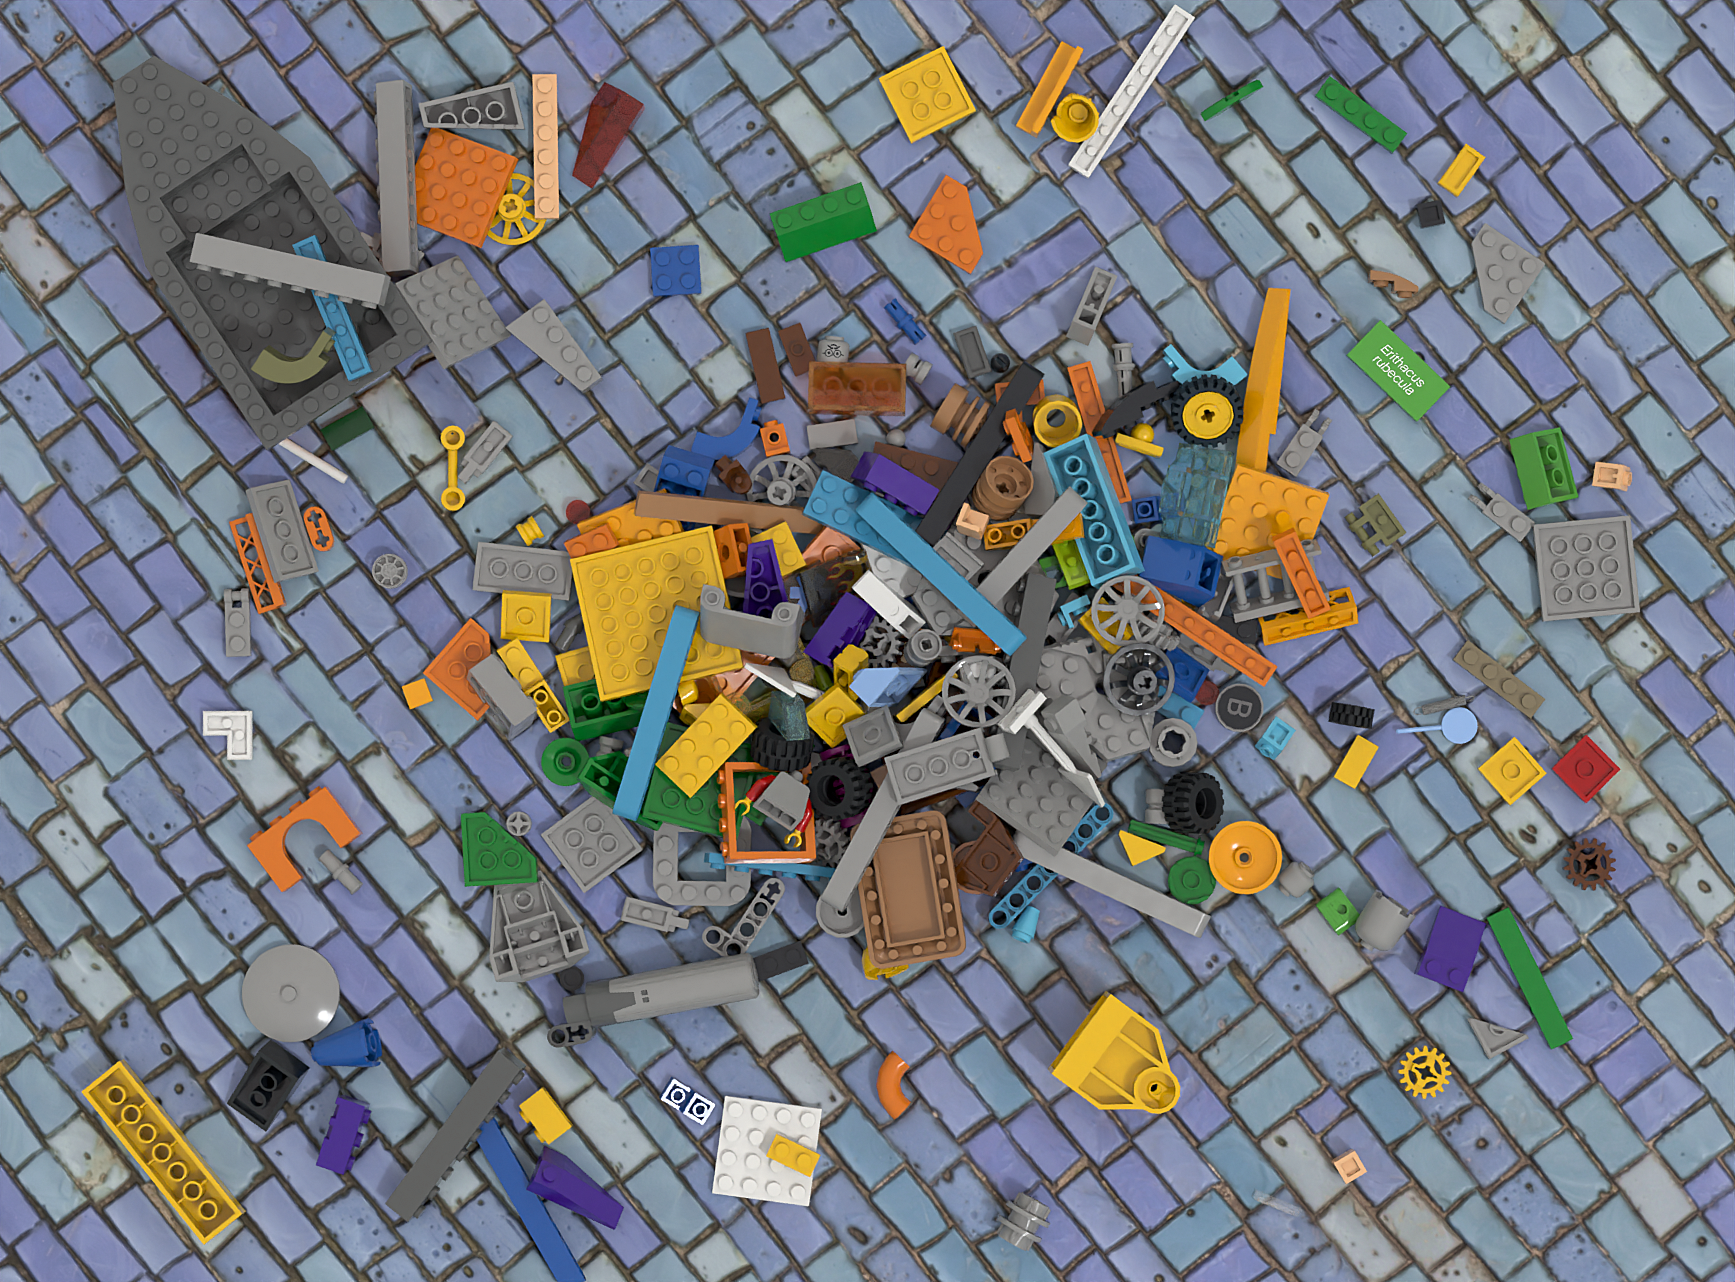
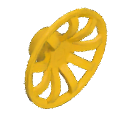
M518 173L512 174L506 188L507 194L503 196L497 210L498 215L493 219L490 227L492 229L500 221L504 220L503 236L500 237L489 229L487 236L492 240L505 245H519L532 240L543 229L547 219L535 220V215L526 211V207L535 206L534 199L528 201L522 199L531 186L534 188L533 179ZM512 179L526 182L517 194H513ZM522 217L538 223L536 228L529 234L521 221ZM512 222H515L523 236L522 238L509 239Z

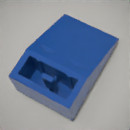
M668 445L663 455L654 492L665 488L669 494L704 497L715 459ZM680 521L685 532L694 530L696 522Z
M1147 536L1141 561L1145 571L1139 573L1138 577L1148 580L1154 586L1199 608L1215 596L1223 556L1203 546Z

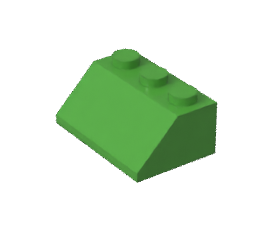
M1560 427L1532 432L1509 439L1511 453L1514 456L1517 476L1520 479L1527 510L1578 498Z

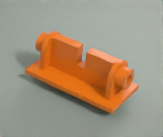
M954 627L949 646H952V649L956 650V652L974 653L975 648L979 649V653L996 655V653L1001 652V648L981 629Z

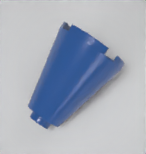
M369 1018L363 1019L316 1041L314 1047L311 1048L313 1061L317 1062L320 1066L376 1067L380 1065L381 1062H377V1057L382 1056V1046L378 1030H373L370 1025L374 1024V1022Z

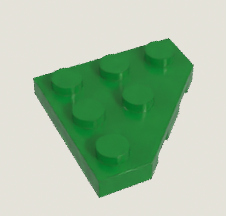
M487 812L461 814L465 887L539 882L537 857Z

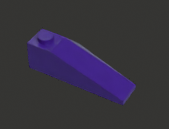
M546 1146L543 1147L526 1190L615 1230L624 1207L566 1155Z

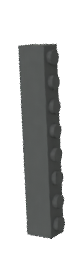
M1027 573L1023 578L1019 579L1017 584L1019 598L1018 602L1014 603L1012 609V616H1015L1014 625L1025 634L1027 639L1011 656L1005 652L1003 655V663H1005V667L1011 673L1015 683L1016 694L1014 704L1028 689L1035 693L1057 579L1033 573ZM1006 677L998 681V687L1010 690ZM997 696L994 702L1005 709L1009 696ZM997 724L990 726L989 734L991 736L1003 733L1010 757L1007 759L993 762V766L1012 772L1019 770L1027 728L1023 725L1016 734L1002 731Z
M505 1048L497 1051L385 1203L389 1208L407 1222L414 1217L418 1219L426 1210L424 1204L428 1198L432 1200L440 1191L438 1185L442 1180L446 1181L452 1175L454 1163L456 1161L461 1162L469 1151L466 1149L471 1141L475 1143L483 1132L480 1130L485 1122L487 1124L491 1122L497 1114L494 1109L499 1103L503 1105L511 1095L508 1090L513 1084L517 1086L523 1079L525 1073L522 1071L527 1066Z

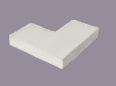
M203 711V736H227V760H253V711Z

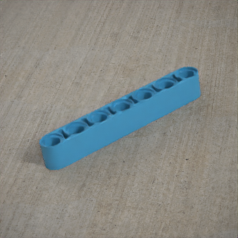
M1105 803L1103 806L1109 813L1108 818L1104 821L1096 818L1095 812L1100 807L1097 804L1082 817L1067 841L1073 843L1074 853L1079 854L1112 820L1114 813L1110 805ZM1082 824H1087L1091 827L1092 832L1088 838H1082L1078 833V828ZM1036 864L991 909L988 914L989 923L998 929L1005 928L1058 873H1048L1043 866ZM1031 876H1036L1040 880V886L1036 890H1031L1027 886V880ZM1014 893H1019L1023 897V903L1019 907H1013L1010 904V897ZM999 910L1006 914V921L1000 925L995 924L992 919L994 912Z

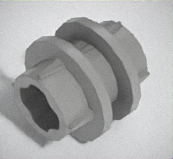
M1170 718L1162 720L1152 729L1149 753L1156 762L1163 766H1181L1191 760L1196 752L1198 743L1196 733L1191 725L1181 719ZM1169 731L1175 735H1180L1183 744L1179 747L1177 754L1165 751L1162 746V741H1164L1166 736L1165 733Z
M1019 1192L1014 1202L1010 1200L1006 1202V1205L1012 1209L1008 1218L999 1215L997 1220L1001 1222L997 1233L999 1237L1022 1250L1029 1251L1034 1241L1041 1242L1042 1238L1035 1233L1040 1225L1046 1228L1049 1227L1050 1223L1046 1219L1051 1210L1047 1205L1035 1198Z

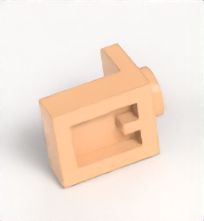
M1595 463L1592 486L1627 492V488L1632 482L1630 467L1621 464Z

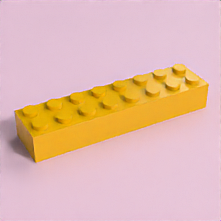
M125 1060L118 1061L81 1091L203 1244L208 1243L246 1212Z

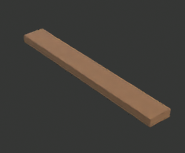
M640 490L637 493L634 515L638 517L718 525L748 523L749 528L770 529L786 521L791 532L818 534L824 527V525L801 515L805 507Z

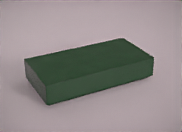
M361 406L320 430L331 450L335 451L375 427L364 407Z

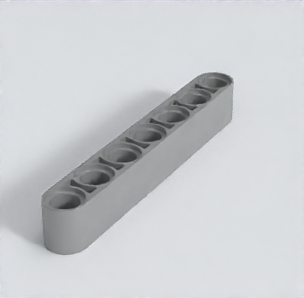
M1069 486L976 589L995 606L1082 511L1088 502ZM957 608L956 612L972 627H975L976 625Z

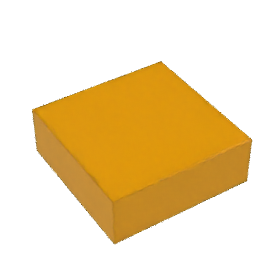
M425 678L402 686L410 709L433 701Z

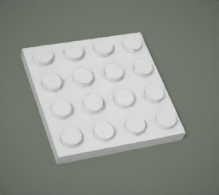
M725 1096L712 1193L809 1206L813 1172L808 1177L766 1155L776 1134L816 1152L822 1109Z

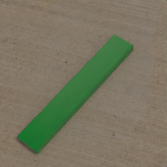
M1509 907L1486 917L1549 1048L1552 1050L1572 1040L1573 1037Z

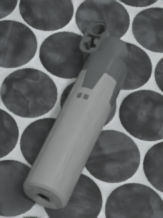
M742 953L587 982L585 993L563 997V1007L567 1023L552 1027L548 1031L547 1040L551 1046L556 1048L577 1045L592 1040L596 1035V1028L756 999L759 995V980L753 956L749 953ZM582 1025L584 1029L589 1030V1033L585 1036L584 1034L573 1036V1031L581 1029ZM557 1029L565 1033L564 1042L556 1040L555 1031Z

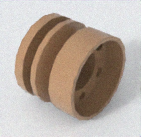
M955 383L935 415L930 427L943 435L950 427L954 428L952 440L956 441L960 433L964 434L965 436L960 445L966 448L968 443L977 436L986 421L991 404L985 401L981 409H977L976 406L980 397L977 396L970 404L967 403L969 391Z
M1010 456L996 457L990 461L972 488L971 496L974 505L980 513L989 515L990 519H1009L1015 515L1033 489L1034 480L1031 471L1017 458Z

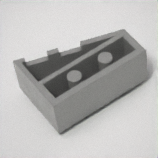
M491 654L469 670L467 680L482 702H487L496 713L492 716L496 722L501 720L508 731L505 736L510 741L532 725L537 713V705L532 697L526 696L523 693L519 681L515 677L511 678L506 672L507 669L502 660L496 659Z

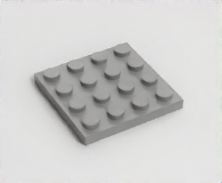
M458 255L394 284L432 341L428 346L443 369L493 347L511 336Z
M1630 515L1533 525L1542 622L1640 612Z
M1026 736L1020 769L1012 772L997 768L998 775L990 777L976 797V800L1055 857L1089 809L1093 800L1058 771L1061 765L1052 754L1044 751Z

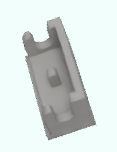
M1220 573L1214 598L1199 608L1195 607L1194 611L1216 624L1221 617L1234 584L1233 575L1226 576Z

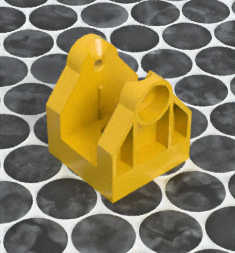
M1107 991L1103 993L1048 1068L1052 1075L1099 1110L1143 1109L1150 1113L1161 1114L1173 1108L1180 1097V1085L1177 1077L1170 1070L1159 1029ZM1157 1084L1156 1090L1151 1091L1152 1085Z

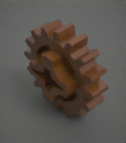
M1582 838V845L1575 841L1573 842L1574 850L1571 848L1566 849L1570 855L1569 857L1562 858V860L1568 862L1566 866L1562 867V870L1569 871L1565 878H1573V886L1581 883V890H1586L1589 885L1590 889L1594 891L1596 890V884L1600 887L1605 886L1604 879L1612 880L1609 872L1616 871L1614 867H1611V863H1614L1616 859L1609 857L1613 852L1612 849L1604 850L1605 842L1597 845L1596 838H1593L1591 843L1588 842L1587 838ZM1585 848H1593L1590 854L1585 855L1579 852ZM1602 856L1605 862L1604 868L1601 867L1600 858ZM1593 858L1591 864L1594 866V868L1585 869L1587 865L1586 863H1584V861L1591 860ZM1574 860L1577 862V865H1578V871H1577V872H1575V870H1574V866H1573ZM1589 874L1598 876L1595 880H1585Z

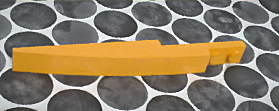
M1268 288L1249 371L1243 406V422L1240 425L1236 464H1243L1266 472L1269 437L1270 434H1276L1291 289Z

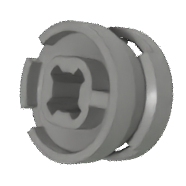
M384 554L374 562L372 575L374 580L382 587L395 589L406 581L408 568L404 560L397 555Z

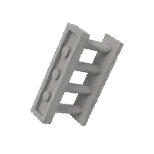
M1316 539L1302 540L1300 543L1316 575L1313 556L1322 554L1320 546ZM1276 549L1242 557L1234 556L1226 561H1221L1226 576L1233 575L1237 601L1229 603L1235 623L1303 607ZM1280 564L1284 590L1270 593L1266 567ZM1256 570L1261 595L1247 599L1242 573ZM1324 581L1319 582L1327 601H1330L1329 592Z

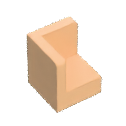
M964 502L956 522L958 533L981 540L990 519L989 515L972 510L970 505Z
M1353 1149L1331 1160L1345 1184L1367 1172Z

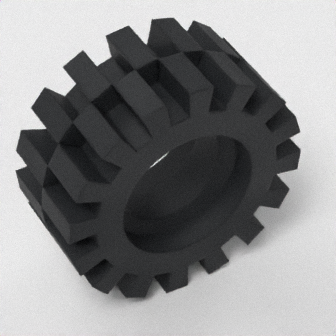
M1331 702L1328 722L1372 729L1375 709Z

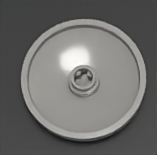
M282 945L264 952L252 963L243 981L242 1001L249 1020L261 1033L277 1041L299 1042L316 1036L333 1020L340 1002V984L335 969L322 954L302 945Z

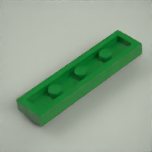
M1330 76L1315 95V98L1391 154H1393L1407 135L1404 130Z

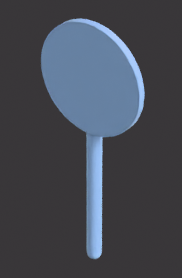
M1457 707L1449 710L1444 715L1441 725L1397 729L1396 733L1442 730L1444 736L1450 742L1463 744L1475 736L1478 726L1476 717L1471 711L1466 708Z

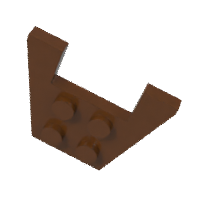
M976 800L968 812L986 828L958 866L954 864L956 878L959 884L995 897L1023 861L1024 857L999 816Z

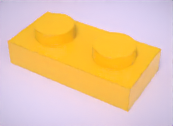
M776 1134L766 1156L810 1177L821 1154Z

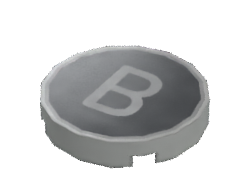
M1234 684L1226 687L1219 693L1215 702V713L1218 721L1225 728L1233 732H1244L1252 729L1260 722L1263 715V701L1260 694L1253 687L1246 684Z

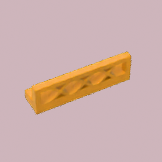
M1061 41L1016 124L1018 129L1035 138L1038 137L1081 58L1083 48L1079 46L1074 48Z
M1350 587L1329 591L1330 601H1328L1331 610L1311 619H1308L1303 607L1296 608L1301 611L1294 615L1288 614V611L1275 613L1273 615L1277 617L1274 620L1264 622L1263 616L1258 617L1264 646L1358 624L1357 606ZM1347 596L1348 602L1340 604L1334 602L1337 598Z

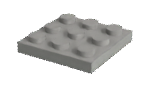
M593 796L541 834L584 893L643 850L620 817L612 814L613 809Z

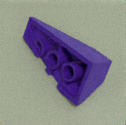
M767 539L748 544L743 613L771 619L774 608L782 602L789 603L773 539Z

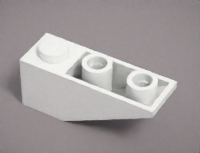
M867 570L852 586L869 605L906 638L910 639L926 623L917 608L870 570Z

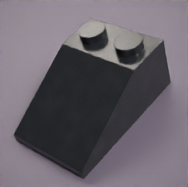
M270 1040L258 1051L227 1104L266 1132L299 1087L310 1067L273 1040Z

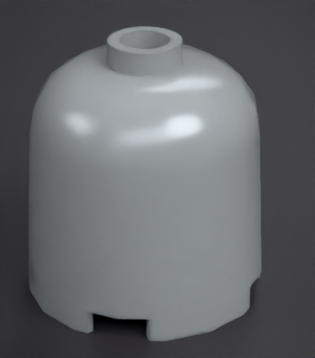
M1377 889L1357 918L1355 931L1362 939L1360 944L1368 950L1373 951L1376 948L1380 951H1388L1396 945L1416 915L1411 913L1407 915L1409 910L1391 897L1388 899L1384 896L1380 897L1382 892Z

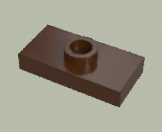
M801 323L778 331L795 377L818 368Z

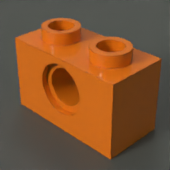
M748 523L729 524L713 531L724 579L746 576L748 544L752 543Z

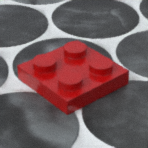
M1584 735L1551 768L1584 803H1587L1621 770L1587 735Z

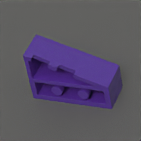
M864 451L850 476L863 483V486L868 490L883 494V498L895 505L896 503L903 505V510L915 517L917 514H927L939 492V489L884 456Z
M846 592L803 653L833 668V660L842 653L848 644L859 647L866 634L865 631L869 628L877 611L866 601Z
M342 1094L336 1099L335 1104L337 1106L333 1116L330 1118V1126L326 1137H324L316 1166L344 1175L347 1170L351 1171L356 1157L352 1155L355 1147L359 1148L364 1134L360 1132L363 1123L368 1124L372 1111L369 1110V1103Z

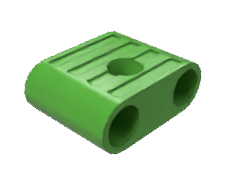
M1339 887L1315 904L1338 936L1353 926L1360 915Z

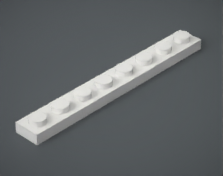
M1177 5L1173 6L1100 116L1098 128L1094 135L1082 143L1068 164L1070 168L1087 179L1090 177L1194 21V16Z

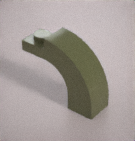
M327 327L307 355L297 358L283 355L268 345L262 351L251 370L270 381L278 383H297L309 379L330 361L331 357L323 352L328 353L336 341L332 338L336 332Z

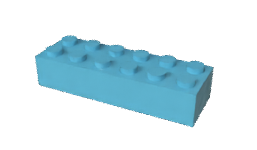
M1084 434L1045 452L1044 456L1059 497L1070 486L1088 502L1080 512L1082 514L1085 538L1075 539L1091 585L1099 589L1105 582L1114 577L1122 575L1134 576L1144 572L1143 564L1096 438L1089 434Z

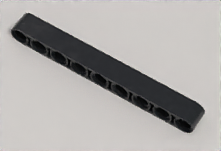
M1026 361L1022 363L977 436L973 439L927 514L915 530L932 548L940 540L1007 435L1003 426L1006 411L1016 409L1019 416L1045 375Z

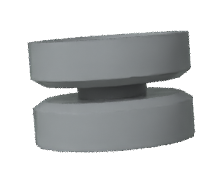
M856 888L846 907L847 914L843 916L838 914L836 908L821 901L822 895L819 897L816 905V918L820 927L827 934L837 938H848L857 934L864 927L858 888Z

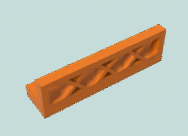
M253 513L230 521L229 524L258 614L287 606L280 582L274 583ZM248 522L251 531L248 539L239 535L236 525ZM240 539L246 541L244 547L242 546ZM249 543L256 547L258 553L255 562L247 559L245 555ZM248 562L253 564L251 571ZM256 567L263 569L266 578L263 585L253 580L252 575ZM256 586H258V587L261 588L258 593H257ZM266 590L270 592L274 604L262 608L259 598L263 591Z

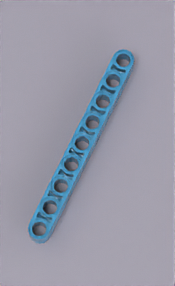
M871 492L855 509L866 522L1005 653L1011 656L1027 639L1025 634L876 494Z
M676 605L614 804L612 812L614 815L633 821L638 819L700 617V612L679 605Z

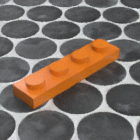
M1294 527L1271 537L1308 619L1331 610Z

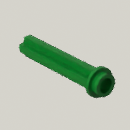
M1131 820L1128 826V833L1192 852L1193 856L1202 854L1205 841L1201 840V837L1196 839L1136 820Z

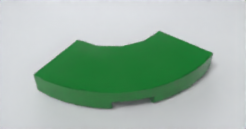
M1255 80L1239 88L1201 112L1204 121L1220 115L1237 103L1249 98L1263 88L1260 80Z

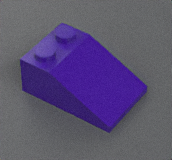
M1440 906L1414 974L1463 992L1470 976L1486 923Z

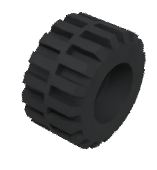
M769 716L755 723L757 728L753 731L750 756L756 763L768 769L783 772L801 770L808 766L811 761L815 736L813 729L808 724L801 722V720L784 716Z
M846 756L821 761L817 766H814L811 769L812 773L808 774L806 778L809 783L805 784V786L809 787L810 793L808 798L811 800L812 809H817L815 813L818 816L824 815L823 819H832L833 821L846 819L864 811L863 808L869 805L867 799L872 798L873 794L870 792V788H873V783H869L868 780L871 776L869 773L864 772L866 767L864 765L858 767L855 759H850V757ZM836 776L843 782L845 787V796L842 801L836 797L833 791V781Z
M1180 772V774L1173 775V779H1169L1167 782L1168 786H1165L1164 796H1162V812L1165 813L1164 819L1168 822V826L1177 833H1210V830H1214L1216 824L1220 823V816L1223 815L1224 811L1223 790L1220 789L1219 781H1215V777L1209 775V773Z

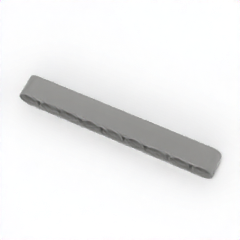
M923 708L905 739L903 748L898 753L935 742L946 719ZM889 772L821 897V901L841 912L845 910L901 806L898 805Z
M1017 829L1012 839L1024 858L1198 938L1202 937L1210 920V915L1063 847L1054 857Z

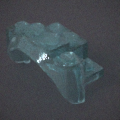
M1179 443L1176 459L1171 465L1168 464L1167 473L1160 489V507L1158 512L1161 513L1163 521L1160 538L1194 544L1205 548H1215L1234 458L1233 452L1209 449L1195 444ZM1190 519L1195 520L1194 528L1192 527Z

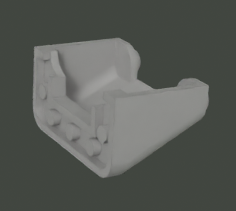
M703 584L700 599V633L705 641L781 659L790 658L795 654L805 615L800 605L782 602L774 608L771 619L732 611L725 607L723 591L715 586Z

